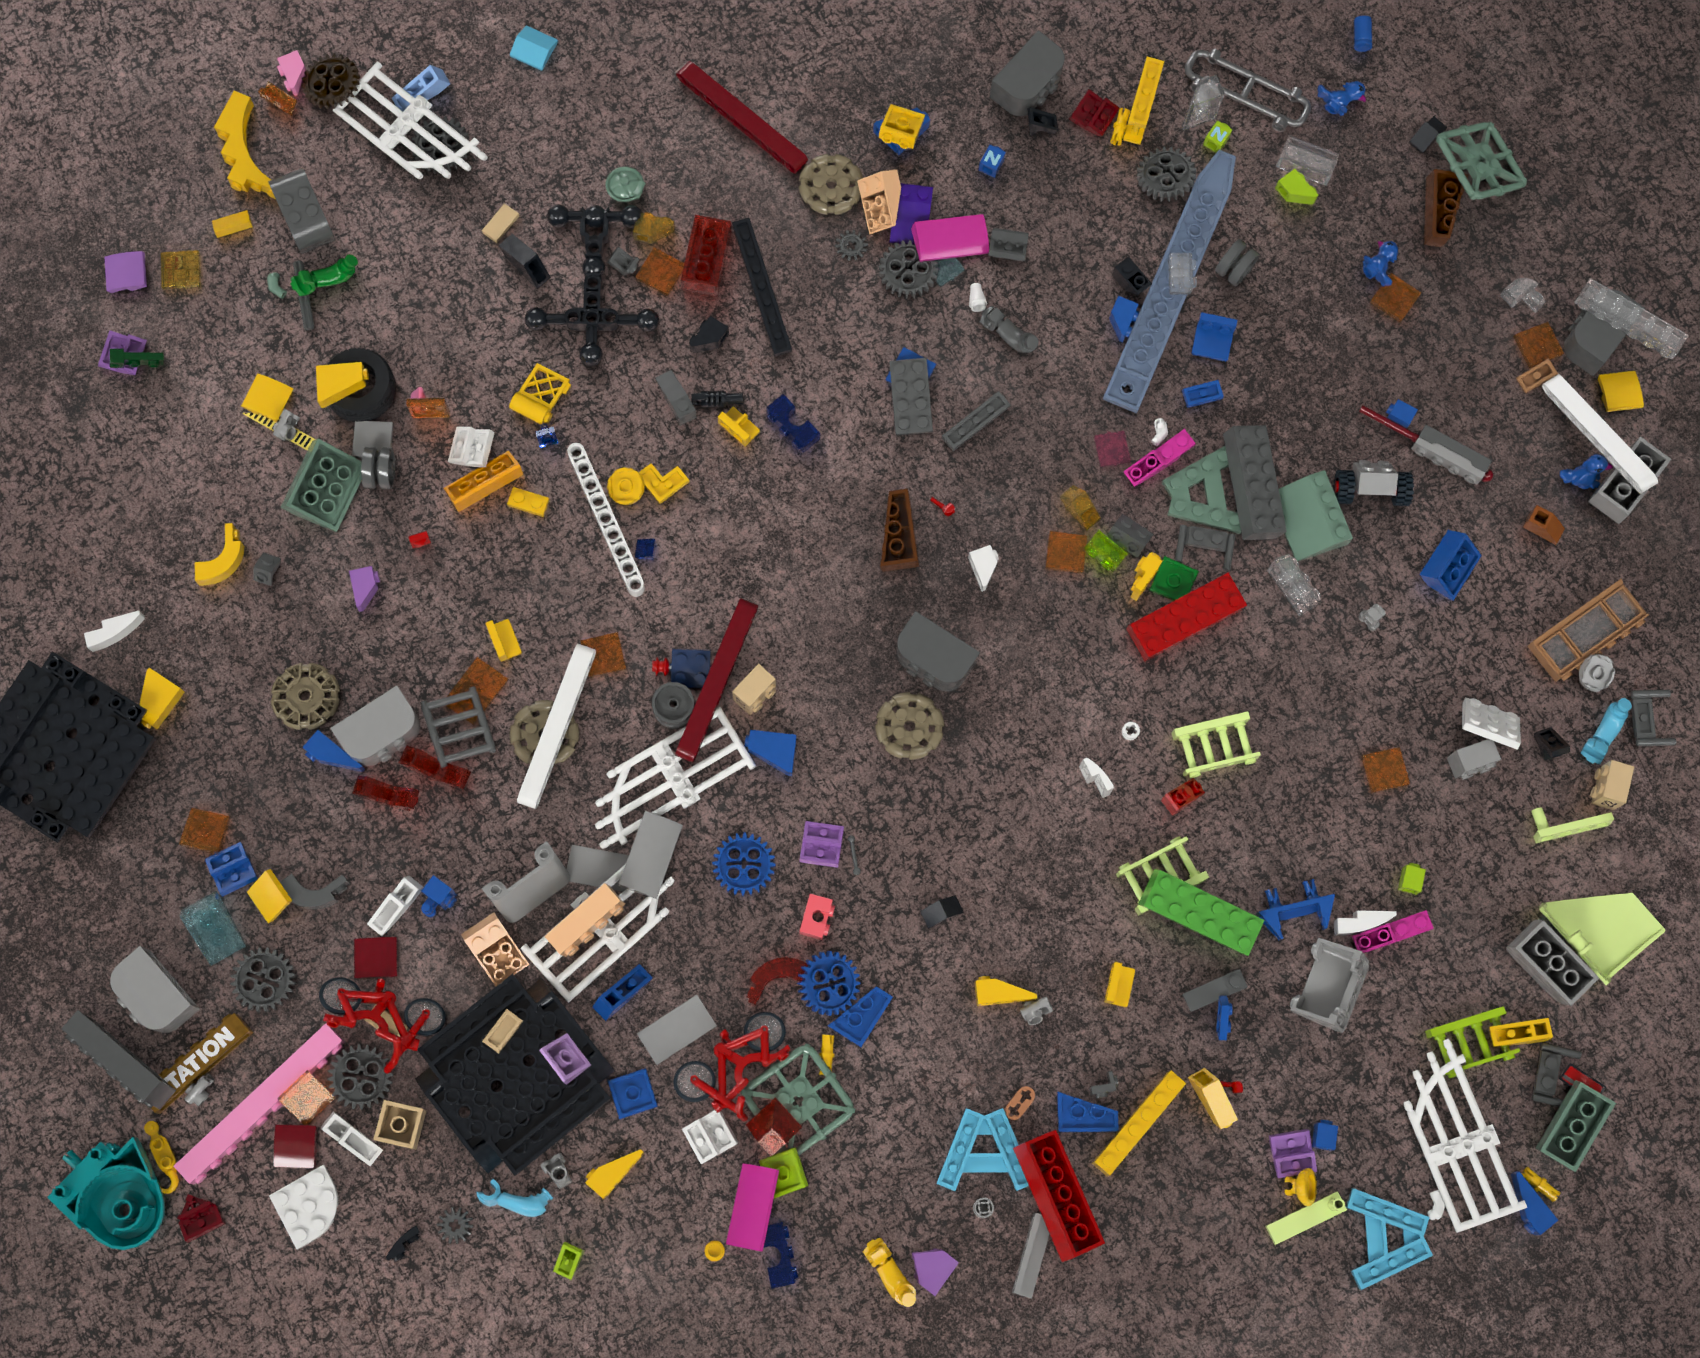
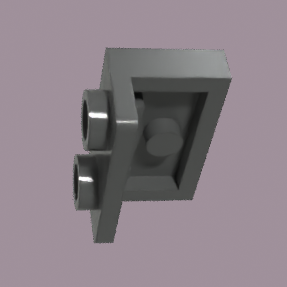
M993 228L988 256L1025 261L1029 233Z
M1122 514L1111 528L1107 539L1138 558L1154 534Z

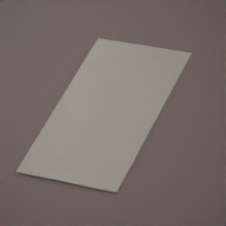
M572 845L567 865V871L570 875L569 882L600 887L626 864L629 855ZM620 880L611 887L616 891L623 892L626 890L619 886Z
M695 995L638 1032L637 1035L656 1065H658L717 1025L698 995Z

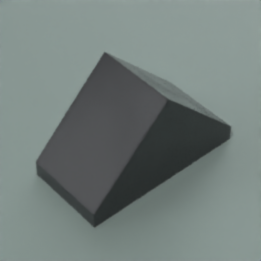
M956 895L938 900L920 911L928 929L964 913Z

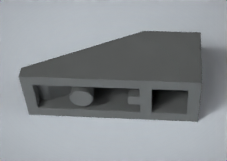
M672 370L655 377L680 426L697 418L696 410Z
M1240 969L1182 995L1189 1011L1193 1012L1218 1001L1219 996L1228 997L1248 988Z

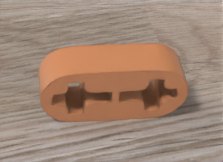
M1028 1086L1020 1088L1007 1104L1004 1111L1009 1120H1018L1034 1101L1035 1093L1032 1088ZM1021 1091H1029V1097L1031 1099H1026L1023 1103H1021L1020 1099L1023 1096L1021 1094ZM1017 1104L1020 1105L1017 1109L1018 1116H1010L1011 1111L1009 1107L1014 1108Z

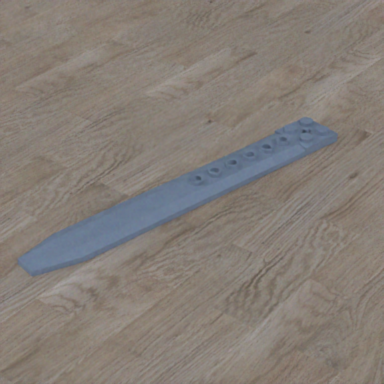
M1218 150L1198 175L1103 400L1134 413L1138 412L1230 195L1236 156ZM1128 385L1132 392L1125 393L1122 387Z

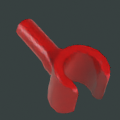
M934 497L930 499L931 502L942 509L945 516L955 513V507L951 502L944 505Z
M1220 1081L1223 1087H1232L1233 1093L1243 1092V1085L1239 1081Z

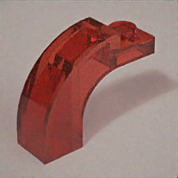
M406 745L398 762L426 778L452 788L464 789L471 774V771L449 763H447L448 766L441 768L437 758L421 749Z
M358 775L352 794L391 808L410 811L417 804L420 791L414 788L393 786L369 776Z
M781 957L762 964L749 980L750 983L756 986L755 988L751 987L746 996L749 998L748 1004L756 1007L765 986L776 978H787L796 983L802 981L803 978H800L798 974H804L801 967H808L807 963L795 958Z

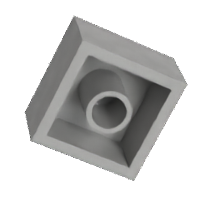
M1487 739L1456 750L1447 757L1455 779L1462 777V780L1473 777L1478 772L1483 774L1491 771L1492 768L1497 766L1496 763L1501 760L1494 741Z

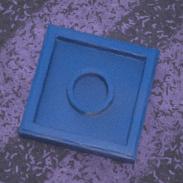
M646 1068L608 1080L619 1119L658 1107Z

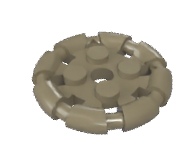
M823 154L813 158L809 165L806 164L799 177V192L804 202L808 203L812 210L827 215V213L839 215L851 210V207L861 199L857 180L863 179L860 168L854 165L851 159L840 154H835V156ZM815 168L819 170L817 174L813 171ZM848 169L850 172L846 174L844 170ZM828 182H834L836 184V187L830 189L826 186V184ZM808 183H813V187H809ZM827 202H835V206H827Z
M310 662L309 664L298 663L286 668L285 672L276 678L271 689V706L276 717L281 718L286 726L296 730H302V728L312 730L327 723L326 720L330 716H334L340 703L338 698L340 687L335 676L328 673V669L324 666ZM303 672H309V677H302ZM291 677L294 680L288 685L286 681ZM322 677L325 680L320 684L317 680ZM302 692H310L309 699L304 701L300 699ZM325 692H330L331 698H326ZM286 693V699H280V694ZM323 707L325 711L319 715L317 711ZM288 708L293 711L290 715L286 713ZM302 715L308 716V720L302 721Z
M910 692L896 694L892 696L890 701H885L877 713L876 718L878 720L875 725V731L878 741L886 747L885 750L900 759L904 757L909 758V760H916L927 756L928 752L934 751L943 738L942 727H944V719L940 709L935 707L934 701L923 694L918 693V695L910 694ZM909 701L916 702V708L908 707ZM897 705L899 709L895 713L892 708ZM927 709L931 713V715L928 717H926V714L924 712ZM885 720L891 721L890 727L885 726ZM906 722H913L915 729L907 731L904 728V724ZM929 726L935 727L934 732H928ZM892 735L896 739L893 743L888 739ZM923 739L927 743L924 747L919 744ZM903 745L911 746V750H903Z
M552 700L534 701V704L524 706L514 717L515 721L511 725L509 733L510 743L514 746V752L518 758L526 764L532 761L533 753L540 740L539 734L544 730L554 704ZM539 711L540 715L533 718L531 713ZM574 715L564 737L569 741L567 745H561L554 765L559 762L563 763L575 751V744L579 741L578 723H575ZM522 723L527 724L525 730L520 729ZM526 740L528 745L522 746L521 741Z

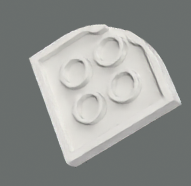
M325 1165L316 1168L269 1195L297 1250L318 1239L330 1228L338 1208L337 1189Z

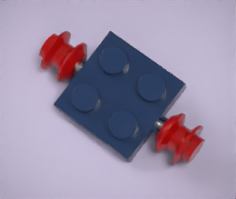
M672 648V663L669 665L667 657H665L664 661H659L657 657L656 661L652 662V672H656V676L659 672L666 676L670 669L671 682H678L687 688H702L712 666L710 665L711 649Z

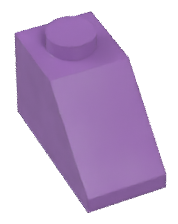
M372 566L349 571L355 603L359 612L364 611L378 590L377 583L380 582L378 571H374Z

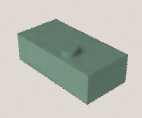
M1575 1080L1535 1149L1576 1172L1616 1103L1584 1083Z

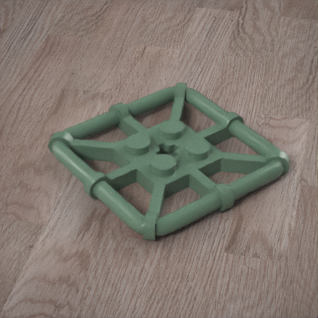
M1489 121L1470 126L1462 125L1457 129L1445 131L1437 135L1436 142L1448 160L1451 171L1455 172L1470 199H1484L1495 195L1499 197L1504 195V193L1526 186L1527 179L1512 156V150L1508 149L1494 123ZM1484 130L1481 143L1475 144L1469 133ZM1490 134L1502 153L1494 154L1488 144ZM1460 135L1466 147H1462L1448 138ZM1451 151L1460 156L1462 163L1456 161ZM1506 159L1515 175L1504 170L1499 161ZM1462 170H1468L1473 179L1472 185H1470ZM1499 176L1512 184L1499 185L1495 177ZM1486 179L1491 189L1479 192L1480 180Z
M807 1043L790 1052L784 1061L770 1064V1068L750 1081L741 1091V1094L745 1097V1103L760 1123L759 1127L761 1130H765L779 1152L793 1148L797 1127L807 1120L810 1122L817 1133L796 1147L798 1155H801L821 1139L822 1141L825 1140L829 1133L849 1120L856 1109L852 1100L836 1079L837 1075L831 1072L819 1053ZM803 1054L800 1075L789 1083L780 1069ZM809 1055L826 1077L814 1087L806 1078ZM774 1074L778 1076L784 1085L783 1088L774 1094L752 1091ZM830 1083L846 1107L824 1103L817 1091ZM751 1096L772 1099L780 1112L767 1120ZM795 1096L798 1098L803 1097L804 1100L801 1107L799 1105L794 1106ZM823 1108L844 1112L823 1129L819 1127L812 1117ZM782 1116L786 1118L791 1126L788 1148L785 1147L771 1126L772 1123Z

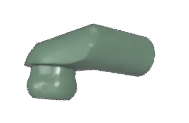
M277 272L268 274L267 284L269 291L283 299L287 291L278 285L280 275Z

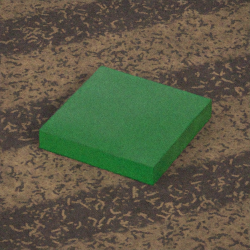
M1164 556L1149 591L1175 601L1190 593L1199 571Z

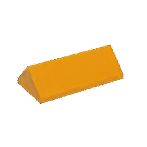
M508 450L487 462L486 467L475 469L444 487V490L456 510L460 512L521 477L523 472L518 461Z

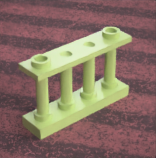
M1249 712L1174 729L1171 733L1173 740L1179 739L1180 742L1182 741L1189 769H1185L1183 772V776L1195 778L1200 776L1202 772L1244 762L1245 765L1257 762L1256 759L1261 754L1260 752L1252 753L1244 727L1250 720ZM1234 726L1237 728L1244 751L1243 756L1233 757L1226 733L1227 727ZM1215 730L1216 733H1219L1226 760L1218 762L1214 760L1208 739L1209 732ZM1198 735L1200 737L1208 764L1196 766L1189 741L1191 739L1190 736Z
M1180 836L1170 841L1171 844L1132 865L1128 862L1120 866V871L1116 874L1117 877L1125 874L1136 897L1140 901L1143 891L1132 870L1142 866L1147 877L1150 879L1153 869L1149 861L1159 857L1167 873L1179 879L1166 855L1167 852L1176 848L1190 874V879L1184 882L1197 886L1209 878L1206 871L1200 873L1199 870H1196L1182 844L1188 841L1187 836L1182 839ZM1140 905L1135 908L1138 916L1149 910Z

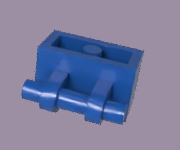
M434 875L421 890L427 897L421 910L429 918L436 915L437 906L446 911L448 907L451 908L457 901L455 891Z

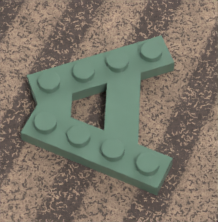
M1225 446L1162 480L1163 486L1171 497L1168 516L1236 534L1241 533L1238 513L1229 511L1226 507L1220 472L1229 466ZM1203 481L1207 505L1191 501L1189 488Z

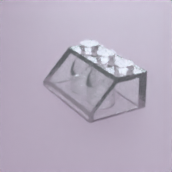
M1216 75L1211 77L1205 76L1199 81L1182 125L1183 131L1216 119L1225 95Z
M1288 135L1276 167L1288 172L1296 169L1305 178L1327 186L1339 154Z
M1286 554L1274 559L1267 571L1298 616L1317 606L1321 602V595L1310 584L1308 575L1300 570L1296 558Z

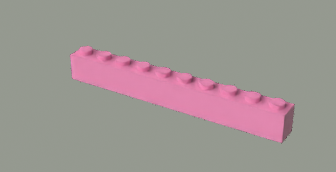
M327 1024L323 1025L174 1165V1168L189 1184H200L207 1177L206 1173L211 1168L213 1170L222 1163L221 1159L226 1154H232L238 1148L236 1145L241 1140H247L253 1134L252 1130L257 1125L259 1127L268 1120L267 1116L272 1111L276 1112L283 1106L282 1102L287 1097L291 1098L298 1092L297 1088L302 1083L306 1084L313 1077V1072L326 1066L329 1062L327 1059L332 1055H337L344 1048L342 1045L345 1041L333 1028Z

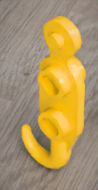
M148 1121L144 1126V1131L151 1136L149 1144L151 1152L160 1170L171 1180L170 1187L167 1189L161 1188L163 1194H170L176 1190L179 1183L177 1170L174 1168L177 1160L167 1138L159 1134L158 1123Z

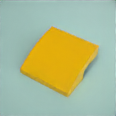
M1635 371L1601 374L1598 376L1597 380L1603 392L1601 399L1607 412L1644 407L1642 391Z
M257 373L241 407L277 422L294 388Z

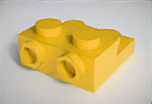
M890 104L880 127L878 138L882 139L885 143L893 142L899 144L903 149H913L925 115Z
M1154 552L1149 553L1147 557L1143 556L1134 570L1137 572L1136 580L1130 590L1133 591L1131 598L1135 601L1139 599L1162 563L1160 557Z

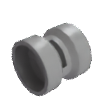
M988 1198L977 1199L973 1204V1212L979 1218H987L994 1211L993 1202Z

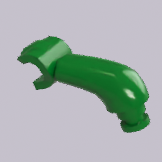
M348 254L345 258L339 259L329 267L311 272L306 270L299 271V275L290 278V284L299 296H306L313 293L315 287H326L344 283L355 273V266L358 264V260L355 256Z

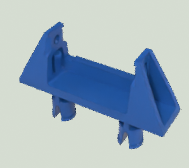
M1311 879L1309 881L1310 886L1308 881L1302 882L1307 896L1305 901L1283 906L1280 903L1277 888L1272 889V894L1270 889L1265 890L1270 908L1256 913V916L1265 920L1263 924L1278 940L1284 939L1280 921L1310 915L1314 912H1317L1322 930L1328 928L1335 894L1318 896L1315 880Z

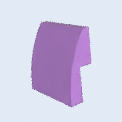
M125 252L105 257L107 292L114 293L125 289L134 291L147 287L145 252Z
M109 330L98 367L136 375L138 367L134 368L124 365V368H110V349H124V352H143L147 340L129 334L125 336Z
M805 821L800 862L838 868L844 826Z
M1308 1129L1269 1135L1277 1178L1298 1175L1305 1168H1311L1314 1172H1317L1315 1153L1312 1150L1310 1131Z

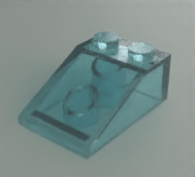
M217 891L181 910L180 919L210 966L246 947L227 907Z

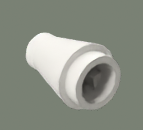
M973 283L970 286L969 307L974 312H981L985 310L987 301L981 284Z

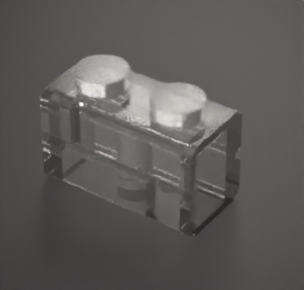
M1171 253L1169 255L1168 276L1170 295H1190L1193 288H1196L1197 279L1193 277V271L1196 269V260H1192V253Z

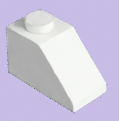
M991 545L969 552L968 556L982 592L986 590L999 560L996 550H992Z

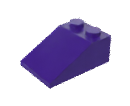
M900 183L901 192L896 225L891 227L890 243L901 244L903 240L908 245L909 240H911L912 245H915L911 228L914 222L929 220L933 187Z

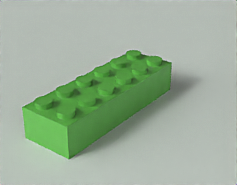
M1154 869L1138 905L1246 956H1249L1265 921L1158 869Z

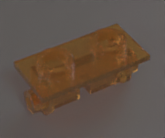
M267 81L266 87H261L258 91L260 97L268 100L282 109L283 112L292 116L297 99Z

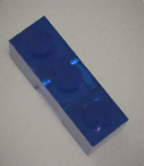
M782 394L766 407V417L772 424L775 423L779 427V431L784 437L788 436L790 438L791 444L796 450H801L805 453L820 440L821 433L809 420L800 426L791 424L789 419L796 413V407Z
M783 1222L768 1225L764 1248L775 1247L781 1253L779 1264L775 1267L767 1268L771 1289L795 1284V1279H798L796 1266L792 1267L790 1260L794 1258L792 1246H787L786 1238H790L788 1227L783 1226Z

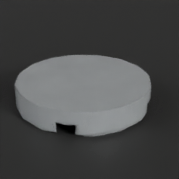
M1593 654L1586 658L1579 670V680L1582 686L1594 692H1599L1603 688L1609 687L1615 675L1613 661L1608 656L1602 654Z

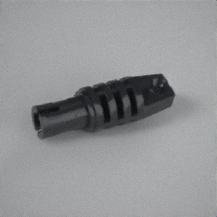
M724 390L701 391V393L691 394V402L693 405H701V407L705 408L725 407L727 404L743 405V392L726 393Z

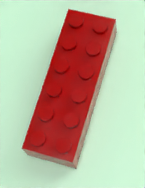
M1228 572L1131 623L1126 630L1145 662L1240 612L1247 604Z
M1056 1129L1014 1147L1013 1150L1061 1261L1073 1259L1105 1244Z

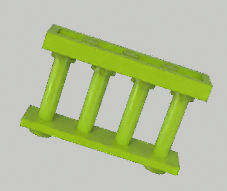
M1504 1006L1425 1031L1427 1038L1434 1037L1437 1040L1445 1064L1450 1061L1447 1049L1443 1043L1446 1037L1445 1033L1452 1031L1453 1035H1456L1466 1060V1065L1462 1066L1463 1070L1500 1058L1507 1061L1516 1058L1514 1054L1520 1052L1519 1048L1511 1050L1509 1046H1501L1503 1053L1492 1056L1483 1032V1021L1489 1020L1493 1026L1501 1025V1016L1506 1014ZM1470 1025L1475 1030L1485 1058L1476 1062L1473 1061L1463 1033L1465 1031L1464 1027ZM1454 1068L1445 1074L1448 1078L1457 1076Z

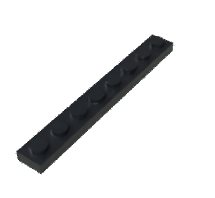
M750 218L732 222V227L774 357L792 352V347Z

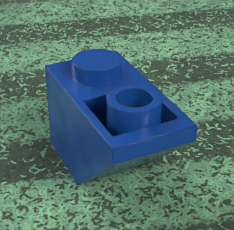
M1118 296L1109 319L1119 341L1123 342L1125 337L1129 338L1133 329L1130 326L1131 322H1136L1139 311H1137L1139 304Z

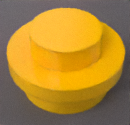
M719 1241L709 1242L705 1246V1256L710 1261H719L725 1253L723 1244Z

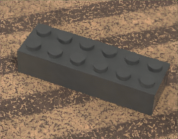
M1266 425L1233 426L1223 433L1242 538L1243 540L1277 539L1286 533L1287 530Z
M77 1010L61 1028L67 1033L65 1035L66 1039L79 1046L78 1049L93 1058L92 1061L101 1068L103 1067L110 1077L118 1080L125 1090L133 1093L135 1099L142 1104L144 1103L149 1108L154 1106L161 1109L176 1091L98 1022L81 1011Z

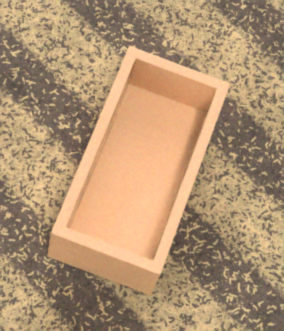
M604 883L544 937L560 955L565 957L569 955L571 957L579 950L578 946L583 941L584 943L590 941L594 937L593 933L598 928L601 930L609 923L608 919L610 917L619 915L624 910L623 906L625 903L609 885Z

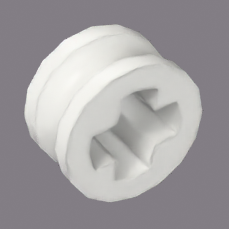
M1128 722L1122 728V735L1126 740H1134L1140 733V727L1135 722ZM1130 727H1133L1136 734L1128 735L1126 728L1130 729Z

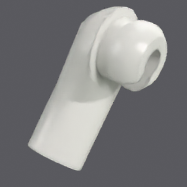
M1162 418L1154 421L1156 435L1151 440V443L1156 447L1168 435L1167 424Z
M1435 1190L1429 1193L1434 1203L1433 1209L1427 1212L1430 1220H1439L1445 1209L1440 1191Z

